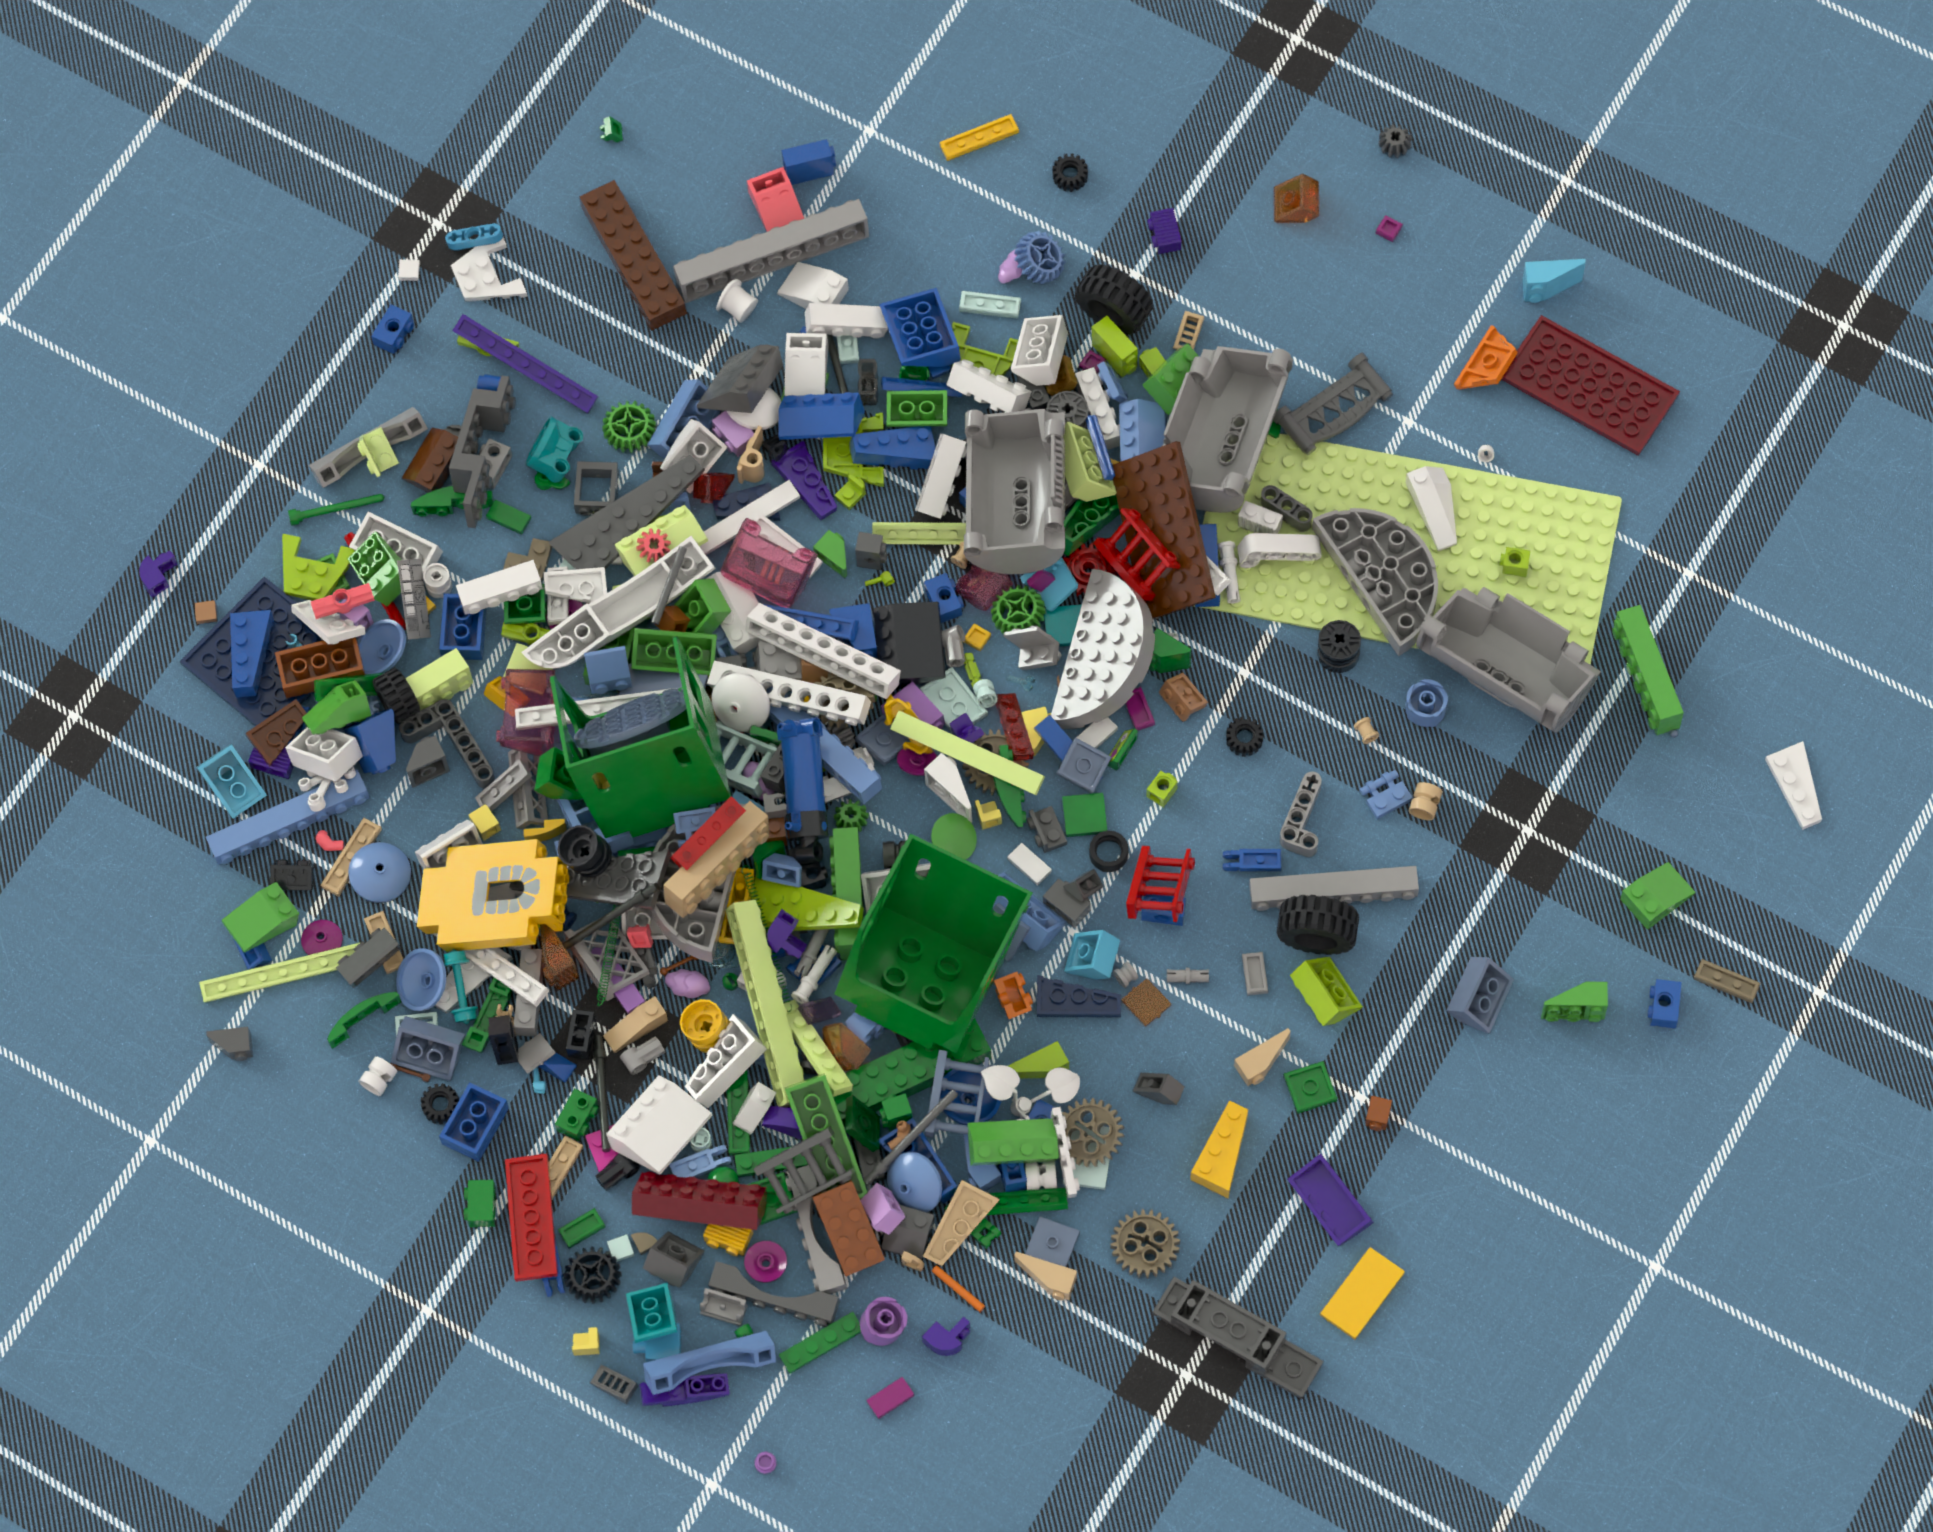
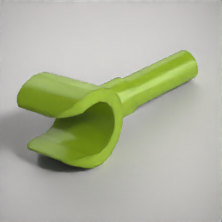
M885 571L880 577L865 581V585L869 586L883 581L885 586H890L895 581L891 573Z

